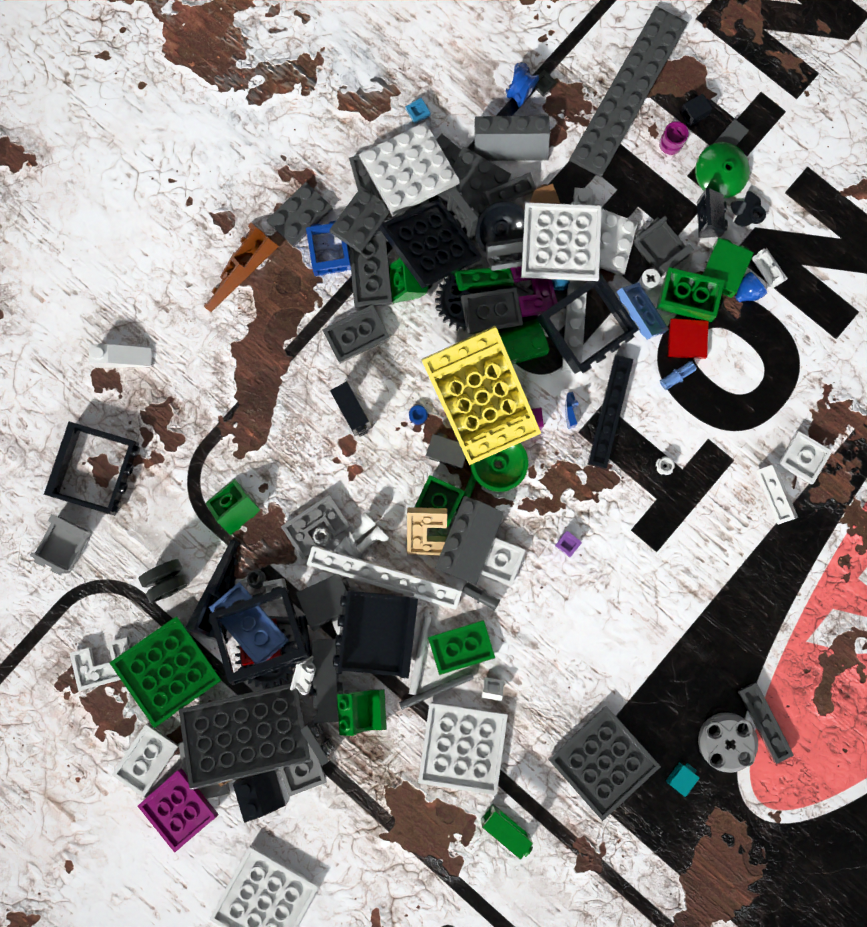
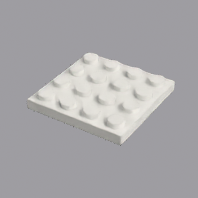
M426 122L359 154L362 163L392 217L460 184L459 178Z
M525 202L521 278L598 281L602 206Z
M430 702L418 783L497 795L508 714Z
M250 845L209 920L220 927H297L320 885Z

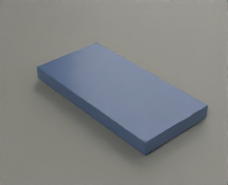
M239 582L209 608L214 612V609L225 606L227 608L232 606L235 601H246L252 599V596ZM260 605L219 619L255 664L266 661L289 641Z

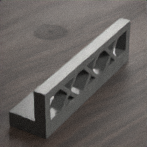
M523 238L486 243V260L492 271L522 266Z

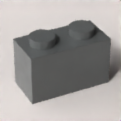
M433 434L426 458L462 470L466 457L458 439L453 441L448 439L449 436L445 434Z

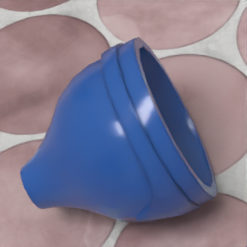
M749 272L743 277L735 299L738 302L756 301L763 298L767 294V290L752 272Z

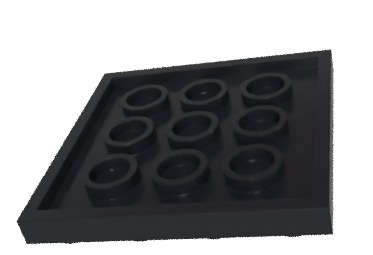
M440 198L384 222L379 227L422 289L480 261L482 258L480 252Z

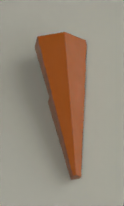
M252 222L248 225L250 231L246 238H241V246L236 252H233L220 276L222 279L218 288H213L212 293L214 295L207 304H204V307L210 312L279 247L273 239Z

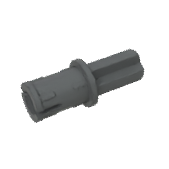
M469 582L462 589L463 593L477 600V603L481 602L494 611L500 602V599L486 593L485 589L481 590Z

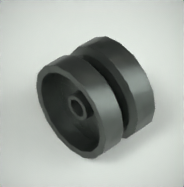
M179 559L158 565L138 577L142 587H151L146 593L150 603L168 598L189 586L190 582L186 575H177L182 570Z

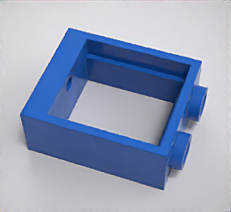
M336 220L324 225L312 224L310 227H306L312 269L315 276L351 270L348 246L342 240L344 258L318 263L316 260L313 236L330 233V228Z

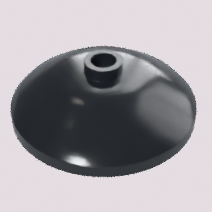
M509 201L496 202L486 207L478 217L475 231L476 240L481 249L486 253V243L523 238L525 211L519 205ZM500 224H502L503 228L501 230H497V227Z

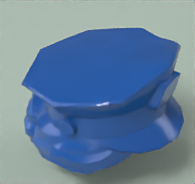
M517 63L514 66L512 84L509 85V89L506 88L507 98L515 99L520 108L533 92L538 82L539 74L532 76L530 68L526 63Z

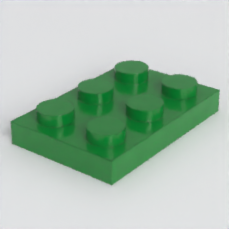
M484 620L428 637L439 675L495 658Z

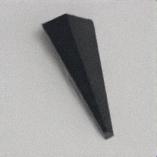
M231 540L185 627L186 629L216 641L209 616L212 611L209 607L235 586L236 577L234 576L235 565H238L236 555L240 542ZM220 622V626H221V629H222V633H223V636H224V640H225V643L227 644V643H228V638H226L227 629H226V628L224 627V625Z

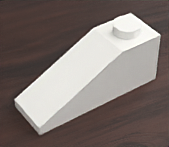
M89 344V364L95 368L152 367V348L113 344Z

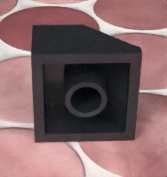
M706 188L697 201L698 238L721 237L728 228V221L725 219L727 203L724 201V195L710 188Z
M275 770L240 778L232 783L244 823L263 817L286 806Z

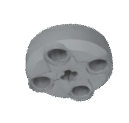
M719 713L707 719L700 729L698 736L699 749L703 758L713 768L722 772L732 773L741 771L754 763L758 751V737L753 726L743 717L733 713ZM745 723V729L738 732V725ZM712 725H717L716 732L709 733V728ZM747 752V757L744 760H740V754ZM718 753L720 755L719 759L712 762V755Z

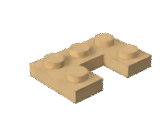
M407 508L408 555L441 554L446 542V536H427V528H447V508Z

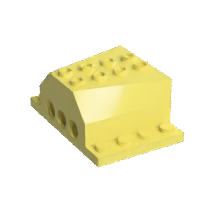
M496 326L421 359L469 465L541 434Z

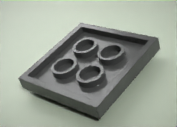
M463 146L452 166L459 178L460 184L439 193L437 197L448 202L449 192L456 188L459 193L464 194L467 199L466 203L470 208L473 207L479 217L486 208L482 193L508 182L511 173Z

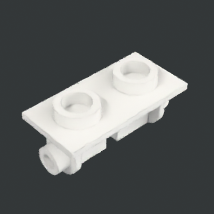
M767 248L762 249L751 258L771 289L788 279Z
M314 656L299 661L296 664L290 690L297 688L302 695L310 692L311 681H313L316 667L312 663Z

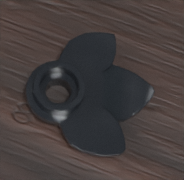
M747 191L744 201H734L730 204L732 212L737 215L734 223L741 227L749 226L752 223L760 224L766 218V211L761 206V199L751 191ZM753 213H757L759 218L754 217Z

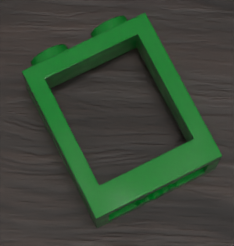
M492 804L481 818L482 828L520 860L523 856L527 857L533 849V841L530 834Z

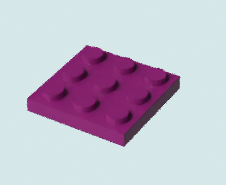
M182 768L177 770L137 806L174 853L219 815L199 789H189L188 775Z

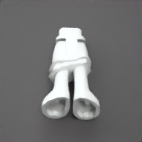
M364 512L361 515V525L353 534L349 531L348 536L344 537L334 551L360 559V557H363L362 553L377 540L387 541L389 536L380 526H377L360 544H357V541L377 524Z

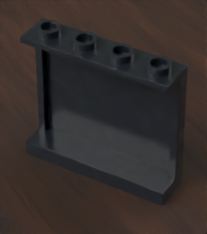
M345 590L340 598V606L343 608L342 615L339 614L338 616L340 633L335 638V646L338 647L337 655L334 654L333 667H335V670L338 673L347 671L393 675L409 679L418 599L408 596Z

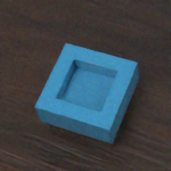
M422 98L405 106L414 124L431 116Z

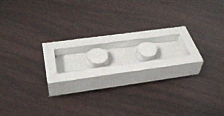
M776 463L757 470V476L777 524L798 518Z

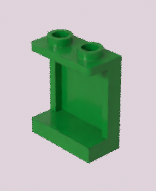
M718 238L713 245L714 248L702 275L724 280L722 294L732 298L738 291L754 252L749 251L745 246H737L726 238Z
M368 689L337 694L339 735L355 736L357 733L371 730H387L385 689Z

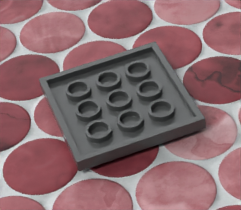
M604 706L548 758L552 765L602 821L661 767L607 706Z

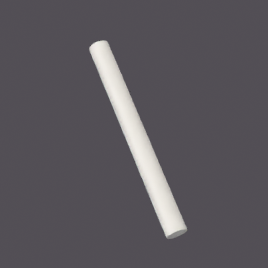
M424 616L409 690V694L417 695L432 617Z

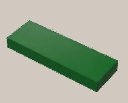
M491 268L459 270L455 273L459 291L512 286L514 284L510 268L492 271Z

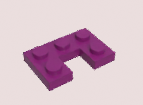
M522 266L510 268L514 283L531 280L534 295L518 297L522 317L542 314L557 303L552 279L521 278Z

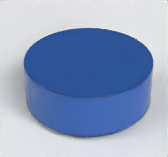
M415 405L410 409L409 419L413 424L421 425L427 420L428 413L423 406Z

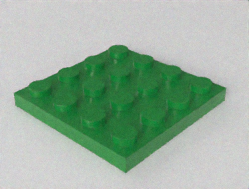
M178 616L109 662L154 728L221 681V678Z

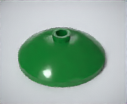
M718 142L708 146L701 152L696 162L695 175L703 191L706 188H710L723 194L724 199L737 195L744 189L749 179L750 166L746 155L740 148L731 143ZM728 165L730 170H727L725 166Z
M518 443L471 464V470L476 481L484 488L494 492H505L515 488L523 481L528 471L529 461L525 448L521 443ZM496 461H500L502 463V466L500 468H497L495 466Z

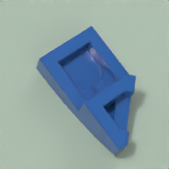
M573 392L567 393L565 401V418L568 429L577 426L573 408L578 407L579 402L575 400Z

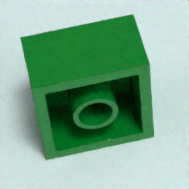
M429 475L414 508H447L448 528L465 491Z

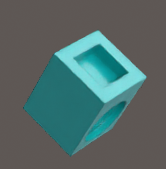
M679 762L666 779V782L686 797L699 780V777L695 774L697 770L686 763L684 766Z

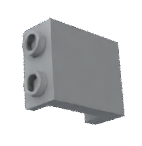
M51 514L48 520L51 524L36 552H31L30 557L34 558L33 562L40 566L48 565L51 567L50 571L58 575H62V573L70 574L91 532L58 515Z

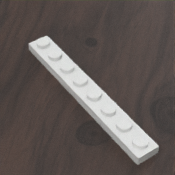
M312 545L306 564L452 609L457 608L462 593L461 589L315 545Z

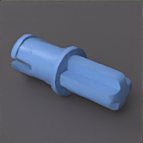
M688 362L659 380L664 390H668L678 382H683V378L696 371L697 368L693 362Z

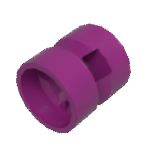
M678 121L671 122L666 126L659 141V147L665 154L675 155L681 151L689 135L687 126Z

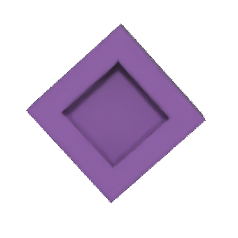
M566 531L554 546L570 558L582 542L569 531Z

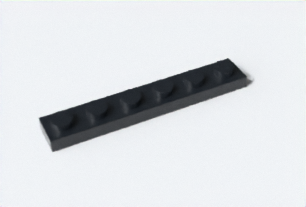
M616 354L613 358L587 465L607 469L634 359Z

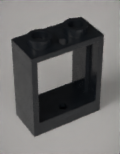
M346 381L331 389L330 392L354 436L359 435L361 437L367 434L372 427L348 382Z

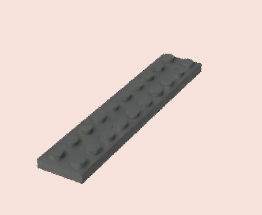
M655 6L569 161L602 178L686 28L687 21Z

